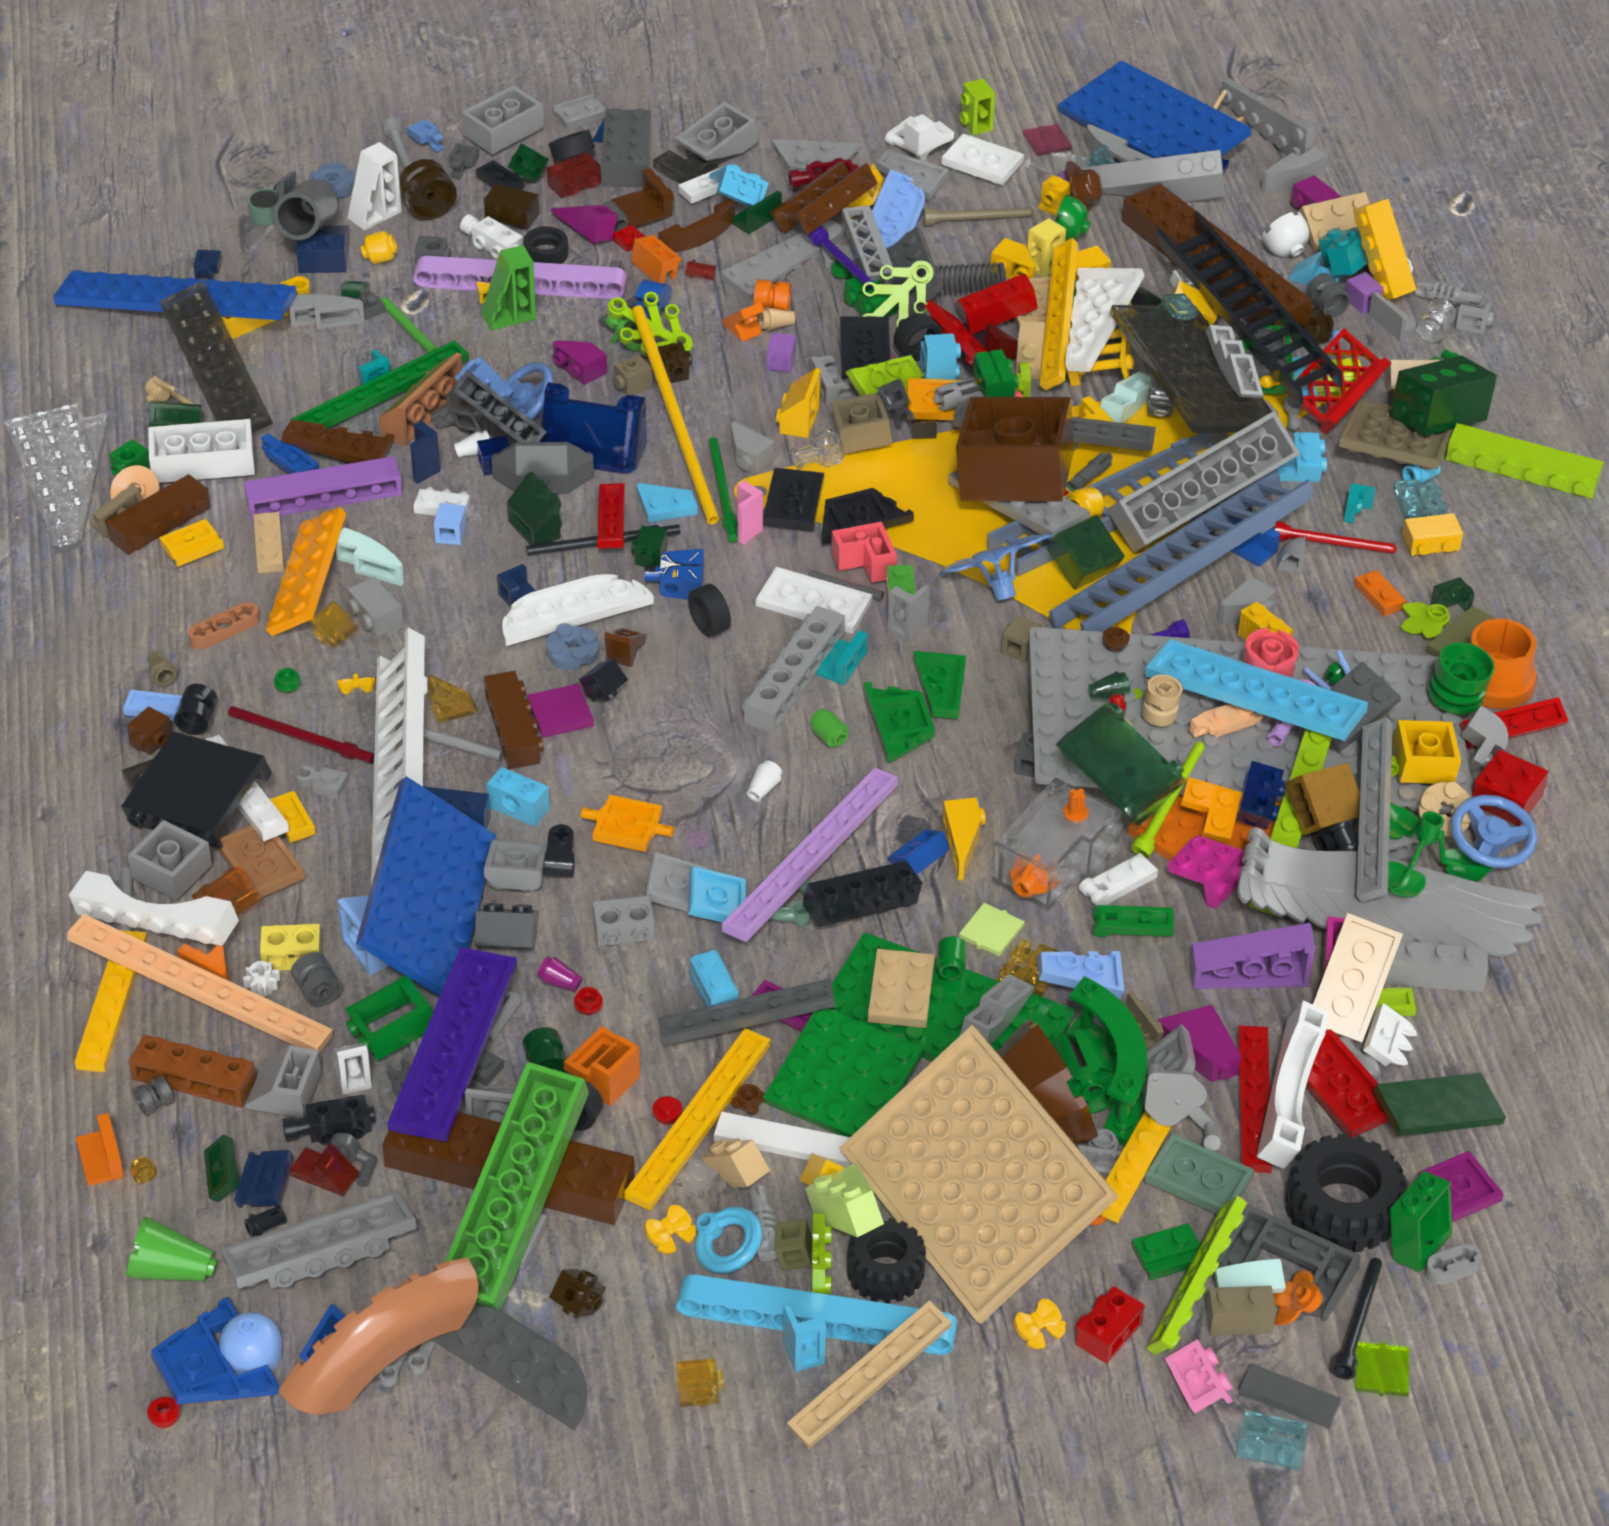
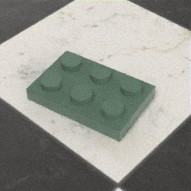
M1172 1133L1147 1171L1145 1182L1217 1214L1222 1204L1237 1195L1239 1197L1243 1195L1253 1179L1254 1169Z

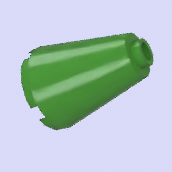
M145 1217L142 1219L135 1238L133 1254L130 1255L126 1273L127 1277L132 1279L204 1282L206 1276H213L217 1259L212 1258V1250L152 1218Z

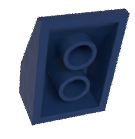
M349 225L323 226L309 238L297 240L298 273H346Z

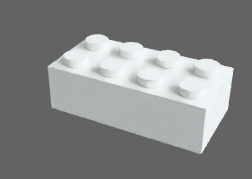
M250 419L148 427L150 469L158 478L159 483L174 482L188 474L196 480L255 475Z

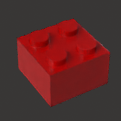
M1499 749L1475 780L1472 796H1500L1515 802L1530 814L1544 794L1549 771ZM1480 806L1482 810L1517 826L1522 825L1520 820L1509 811L1496 806Z

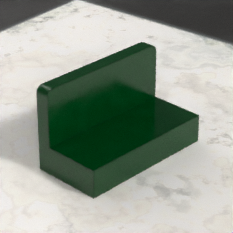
M776 191L768 197H764L763 200L733 216L732 225L747 234H751L774 220L770 212L782 204V193Z

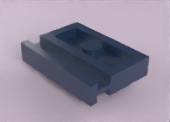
M290 1150L261 1151V1155L249 1152L234 1198L238 1208H242L245 1204H249L250 1207L279 1205L294 1158Z

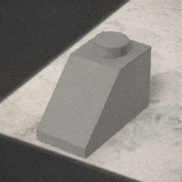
M735 421L731 423V445L736 466L753 475H758L774 461V441Z
M1251 576L1220 603L1218 623L1222 625L1239 624L1241 610L1256 601L1273 613L1277 606L1275 602L1277 590Z

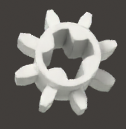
M256 961L250 967L245 968L246 976L243 977L244 988H250L251 992L262 997L270 995L273 990H278L277 982L280 981L279 970H273L272 962Z

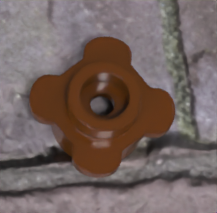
M745 1084L738 1089L737 1097L732 1098L731 1104L734 1108H741L747 1111L748 1114L753 1115L758 1113V1107L761 1103L765 1102V1099H763L765 1093L760 1091L756 1085Z

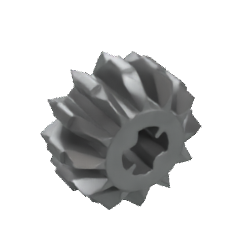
M1154 375L1151 378L1147 410L1150 415L1170 417L1172 414L1177 382L1174 377Z

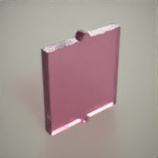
M1059 124L1023 130V135L1036 156L1055 155L1058 152L1072 150V145Z

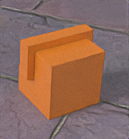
M601 1026L564 1061V1070L592 1084L599 1091L603 1102L611 1106L640 1078L639 1046Z

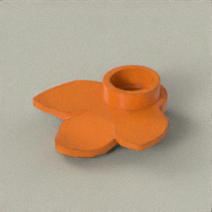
M1308 1270L1297 1271L1292 1282H1285L1286 1288L1283 1293H1273L1275 1305L1279 1307L1278 1313L1275 1316V1325L1290 1324L1298 1318L1301 1312L1312 1313L1320 1306L1322 1293L1319 1287L1313 1283V1275Z

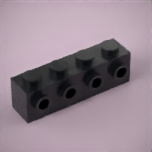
M906 860L808 883L803 906L816 925L821 927L917 904L922 881Z

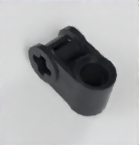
M1353 820L1344 821L1328 827L1329 829L1316 833L1314 835L1316 850L1348 851L1358 847V841L1352 828Z
M558 824L549 830L544 860L545 877H574V834L572 828L568 825Z

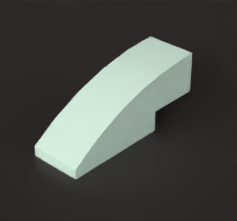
M1139 371L1116 383L1114 393L1102 398L1100 407L1114 422L1124 423L1148 400L1152 376Z
M347 528L342 529L335 548L337 560L354 564L355 573L372 578L375 577L378 580L399 586L404 584L403 565L393 553L372 538Z

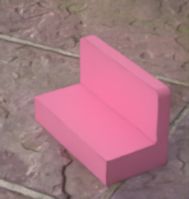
M746 481L737 485L738 542L742 545L763 531V492Z

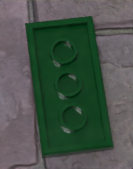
M1482 1073L1376 1084L1374 1093L1397 1136L1503 1124L1506 1119L1503 1110Z

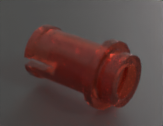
M694 259L687 261L685 275H688L690 278L694 276L711 280L715 279L716 265L697 263Z

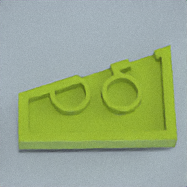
M813 1213L812 1292L831 1295V1276H825V1269L831 1270V1251H825V1244H831V1226H825V1213Z

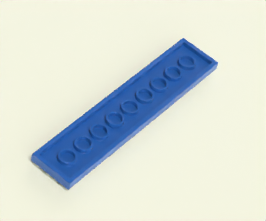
M76 270L70 272L53 298L55 305L281 320L297 296L296 286H287L285 284L272 285L261 282L243 283L240 281H218L216 279L198 280L195 278H173L171 276L154 277L150 275L94 273Z

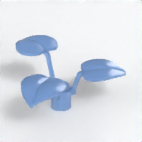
M1029 535L1008 545L978 552L970 558L958 560L943 568L939 573L940 578L946 572L977 567L982 570L989 586L993 587L996 600L1013 597L1016 595L1012 581L1016 579L1014 575L1015 553L1022 547L1032 545L1043 539L1054 541L1053 535ZM1010 552V570L1008 574L1007 570L1001 571L999 562L1003 556ZM982 561L994 563L996 572L992 573V577Z

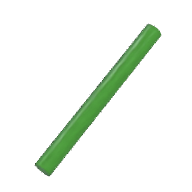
M387 297L381 299L385 304L386 311L428 353L437 349Z

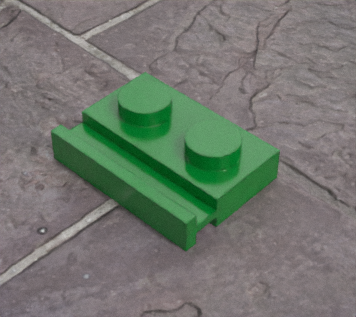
M1187 1223L1132 1239L1131 1247L1143 1270H1146L1147 1278L1151 1281L1187 1270L1201 1244L1190 1224Z

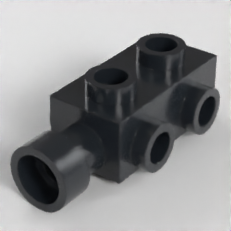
M365 1094L306 1104V1117L295 1119V1116L282 1118L286 1142L298 1140L300 1136L310 1135L311 1143L319 1142L322 1145H328L331 1137L337 1133H348L354 1136L355 1139H360L366 1133L371 1132V1124L376 1123L373 1105H367Z

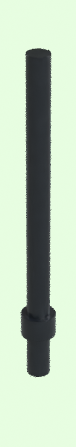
M658 524L649 526L667 529V536L680 534L679 524L659 527ZM640 530L624 532V542L637 539ZM597 536L527 545V555L598 546Z

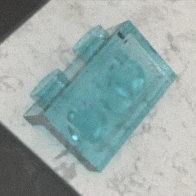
M1246 1410L1237 1456L1300 1470L1305 1452L1309 1423Z

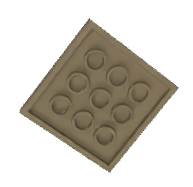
M1363 399L1358 400L1340 437L1339 447L1345 448L1349 452L1360 451L1368 453L1375 458L1385 457L1394 459L1400 464L1411 463L1419 465L1426 470H1438L1454 429L1423 436L1389 416L1391 406Z

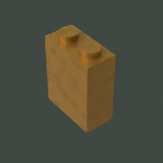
M1349 762L1303 774L1284 783L1303 836L1328 829V827L1350 819L1356 820L1359 818L1360 793Z

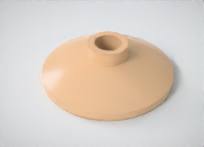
M135 465L127 467L114 478L111 484L110 496L112 500L122 490L134 484L138 489L142 490L141 495L144 500L160 491L158 478L150 469L144 466Z

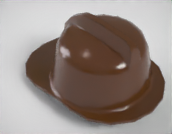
M1068 161L1066 163V172L1071 184L1072 195L1082 201L1089 212L1092 209L1093 203L1102 196L1100 176L1094 170H1081L1073 161Z

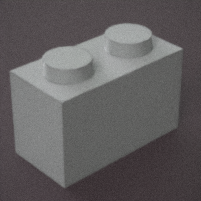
M375 577L347 589L348 600L346 605L352 615H356L363 628L369 630L375 638L403 626L402 606Z

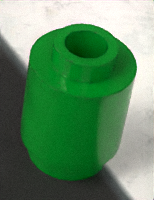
M949 936L941 939L938 943L937 970L941 977L947 980L960 978L966 969L967 945L961 938Z

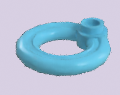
M727 1207L716 1213L701 1214L697 1219L698 1234L695 1243L697 1260L704 1269L715 1274H729L743 1268L753 1259L760 1248L763 1235L760 1220L752 1211L743 1207ZM733 1224L741 1226L745 1237L740 1248L728 1256L717 1255L713 1251V1240L723 1233L724 1227Z

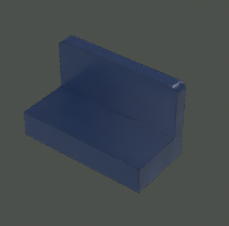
M423 421L414 424L415 441L410 444L413 481L417 484L440 472L438 434Z

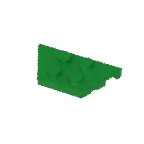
M864 682L863 691L887 762L894 761L935 737V728L922 692L902 690L893 686H888L887 690L872 688L871 682Z

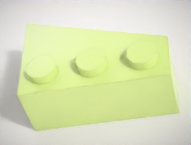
M857 1163L832 1175L819 1176L814 1180V1184L805 1188L813 1213H825V1225L859 1237L884 1224L873 1191Z

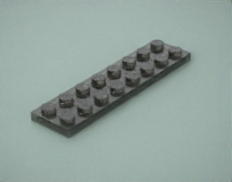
M204 281L159 301L216 422L250 419L252 433L273 424Z

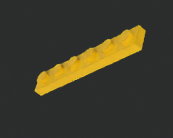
M120 930L147 943L148 941L146 932ZM109 959L74 1062L76 1070L106 1071L137 972Z
M1146 1111L1144 1112L1106 1179L1119 1198L1102 1212L1101 1216L1116 1223L1120 1222L1173 1125H1160Z

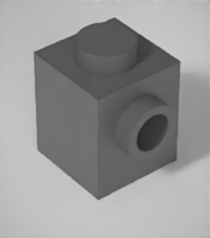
M1023 732L1016 754L1015 774L1034 777L1033 734Z

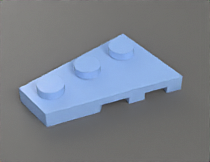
M1088 951L1087 955H1075L1073 952H1041L1037 959L1038 978L1041 981L1075 989L1083 976H1086L1105 987L1118 999H1121L1124 993L1120 951H1111L1109 955H1099L1098 951Z

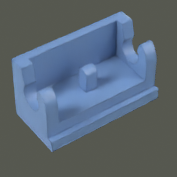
M478 357L475 361L473 359L470 360L459 374L454 377L458 381L468 370L506 400L515 392L482 357Z

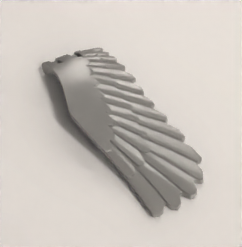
M1251 828L1248 832V840L1250 842L1245 846L1242 858L1245 865L1241 867L1239 872L1237 889L1239 899L1243 903H1248L1251 899L1253 904L1260 910L1267 907L1273 914L1280 917L1287 914L1298 923L1303 924L1307 918L1317 926L1326 929L1328 916L1346 918L1347 913L1402 933L1401 940L1484 947L1487 948L1488 955L1507 957L1516 954L1517 949L1514 945H1527L1532 941L1533 934L1525 927L1537 926L1542 920L1538 913L1532 911V909L1539 908L1544 902L1541 895L1479 883L1415 865L1413 870L1422 873L1426 878L1425 888L1420 894L1414 897H1402L1388 890L1387 895L1362 903L1356 896L1358 851L1297 849L1271 840L1259 828ZM1389 857V859H1388V862H1391V861L1400 862V863L1404 864L1407 868H1408V866H1409V864H1410V863H1408V862H1404V861H1401V860H1398V859H1394V858H1391V857Z

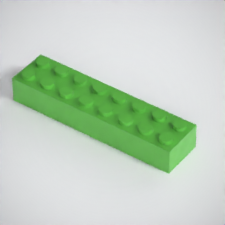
M530 1062L526 1063L445 1262L466 1257L469 1259L476 1271L478 1280V1297L475 1305L489 1306L499 1311L503 1308L588 1097L589 1091L583 1078Z

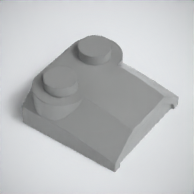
M492 840L484 866L486 883L495 890L518 889L523 892H533L540 888L543 882L547 844Z

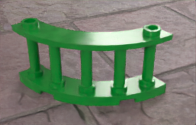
M1083 976L1070 994L1071 1000L1082 1005V1015L1078 1016L1066 1035L1070 1044L1077 1048L1079 1046L1072 1029L1081 1027L1091 1029L1099 1033L1103 1038L1116 1071L1106 1092L1107 1095L1113 1097V1105L1108 1120L1102 1129L1112 1131L1118 1140V1144L1125 1147L1141 1117L1142 1089L1147 1073L1148 1056L1146 1043L1136 1019L1121 1000L1099 983ZM1093 1015L1101 1021L1107 1030L1093 1021Z

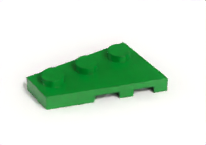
M913 651V660L931 716L959 719L966 656Z

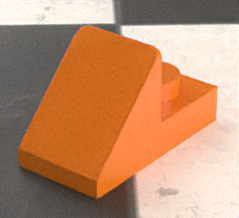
M759 302L722 319V322L738 339L746 341L762 333L757 322V314L764 311L763 306Z
M185 943L177 950L178 958L228 980L223 946L217 945L208 955L202 950L194 949Z

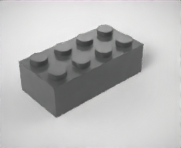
M619 108L605 110L601 155V186L643 187L642 170L649 169L651 110H626Z

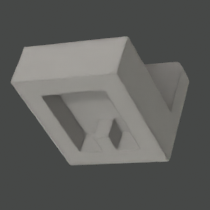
M1487 302L1485 309L1461 304L1455 329L1484 335L1486 327L1492 326L1495 313L1490 312L1492 303Z

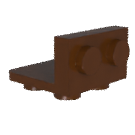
M651 168L642 170L643 190L611 200L627 215L628 226L639 227L672 216L673 192L670 188L666 187L661 177L657 176Z

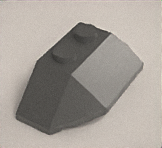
M568 442L514 443L498 454L492 455L491 458L493 479L517 495L569 494L594 477L593 454L586 453Z

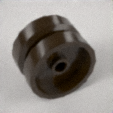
M421 159L414 161L406 166L399 176L400 195L415 217L421 220L440 218L454 205L457 197L456 187L441 164L435 160Z

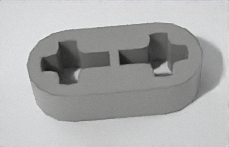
M1462 1244L1435 1253L1427 1260L1425 1275L1430 1282L1438 1285L1448 1284L1474 1275L1480 1269L1482 1253L1476 1246L1471 1244Z

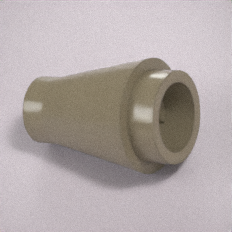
M159 651L151 652L147 656V662L152 681L160 686L172 684L177 673L175 665L167 660Z

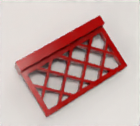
M1345 328L1323 350L1327 355L1336 356L1337 367L1342 371L1343 385L1340 386L1341 397H1331L1329 387L1339 386L1334 381H1328V375L1322 377L1323 381L1315 380L1305 385L1308 387L1309 396H1303L1304 404L1300 405L1322 424L1319 429L1326 435L1391 364L1385 357L1382 360L1377 358ZM1341 338L1345 339L1350 344L1351 350H1340L1339 340ZM1341 356H1352L1353 366H1343ZM1357 356H1364L1371 363L1369 367L1359 366ZM1314 361L1297 379L1310 374L1311 370H1318L1322 367ZM1343 371L1354 372L1355 382H1346ZM1313 386H1324L1325 396H1314ZM1315 402H1326L1327 412L1325 415L1316 409Z

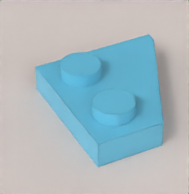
M642 483L636 484V492L648 523L698 514V506L691 490Z

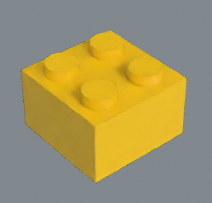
M1398 720L1392 740V747L1399 765L1398 776L1400 783L1436 784L1439 782H1455L1461 758L1453 723Z

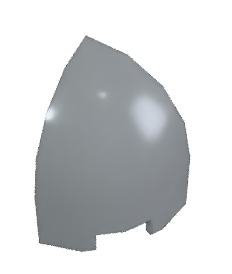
M1305 537L1292 539L1281 548L1277 558L1276 570L1302 573L1305 558Z

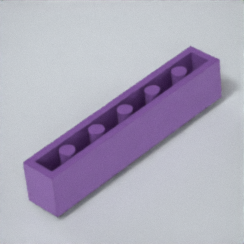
M395 456L243 482L251 521L254 520L253 514L279 512L281 516L402 495L401 475Z

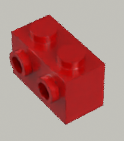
M1113 1286L1106 1295L1101 1294L1096 1299L1093 1309L1088 1315L1083 1314L1079 1318L1075 1326L1077 1331L1076 1345L1108 1364L1142 1324L1145 1304Z

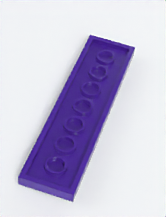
M460 947L387 1122L389 1131L447 1142L465 1098L466 1088H469L516 970V957Z

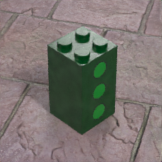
M1462 355L1400 370L1389 416L1423 436L1454 429L1457 423L1470 425L1485 421L1488 418L1497 375Z

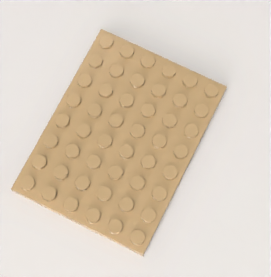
M973 1025L839 1147L851 1164L857 1163L873 1192L898 1223L901 1221L908 1223V1228L914 1227L918 1231L917 1236H922L924 1246H926L927 1260L972 1317L980 1324L1119 1198L1118 1194Z

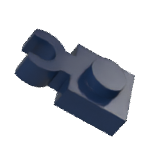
M197 250L193 264L195 279L199 280L201 277H207L208 280L213 279V273H218L222 260L220 250Z

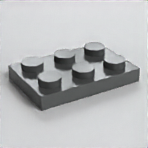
M1363 661L1329 690L1368 702V710L1345 741L1332 738L1330 743L1341 752L1363 733L1364 725L1378 721L1401 701L1400 695Z

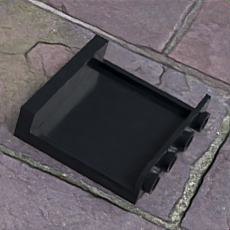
M172 731L121 805V808L127 816V821L134 827H145L154 830L165 820L207 841L209 846L222 849L223 844L218 834L254 780L267 781L272 772L263 755Z

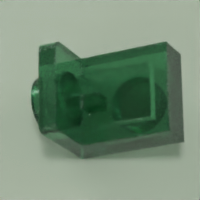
M1461 577L1434 586L1430 605L1441 604L1448 608L1458 604L1466 612L1473 605L1475 594L1473 589Z

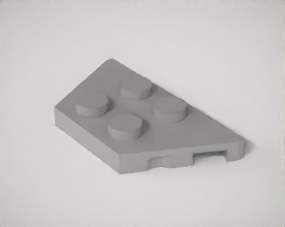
M773 139L772 149L778 151L779 159L786 165L788 171L796 169L806 171V165L811 164L813 161L825 163L832 162L836 158L851 159L854 154L858 155L860 153V143Z

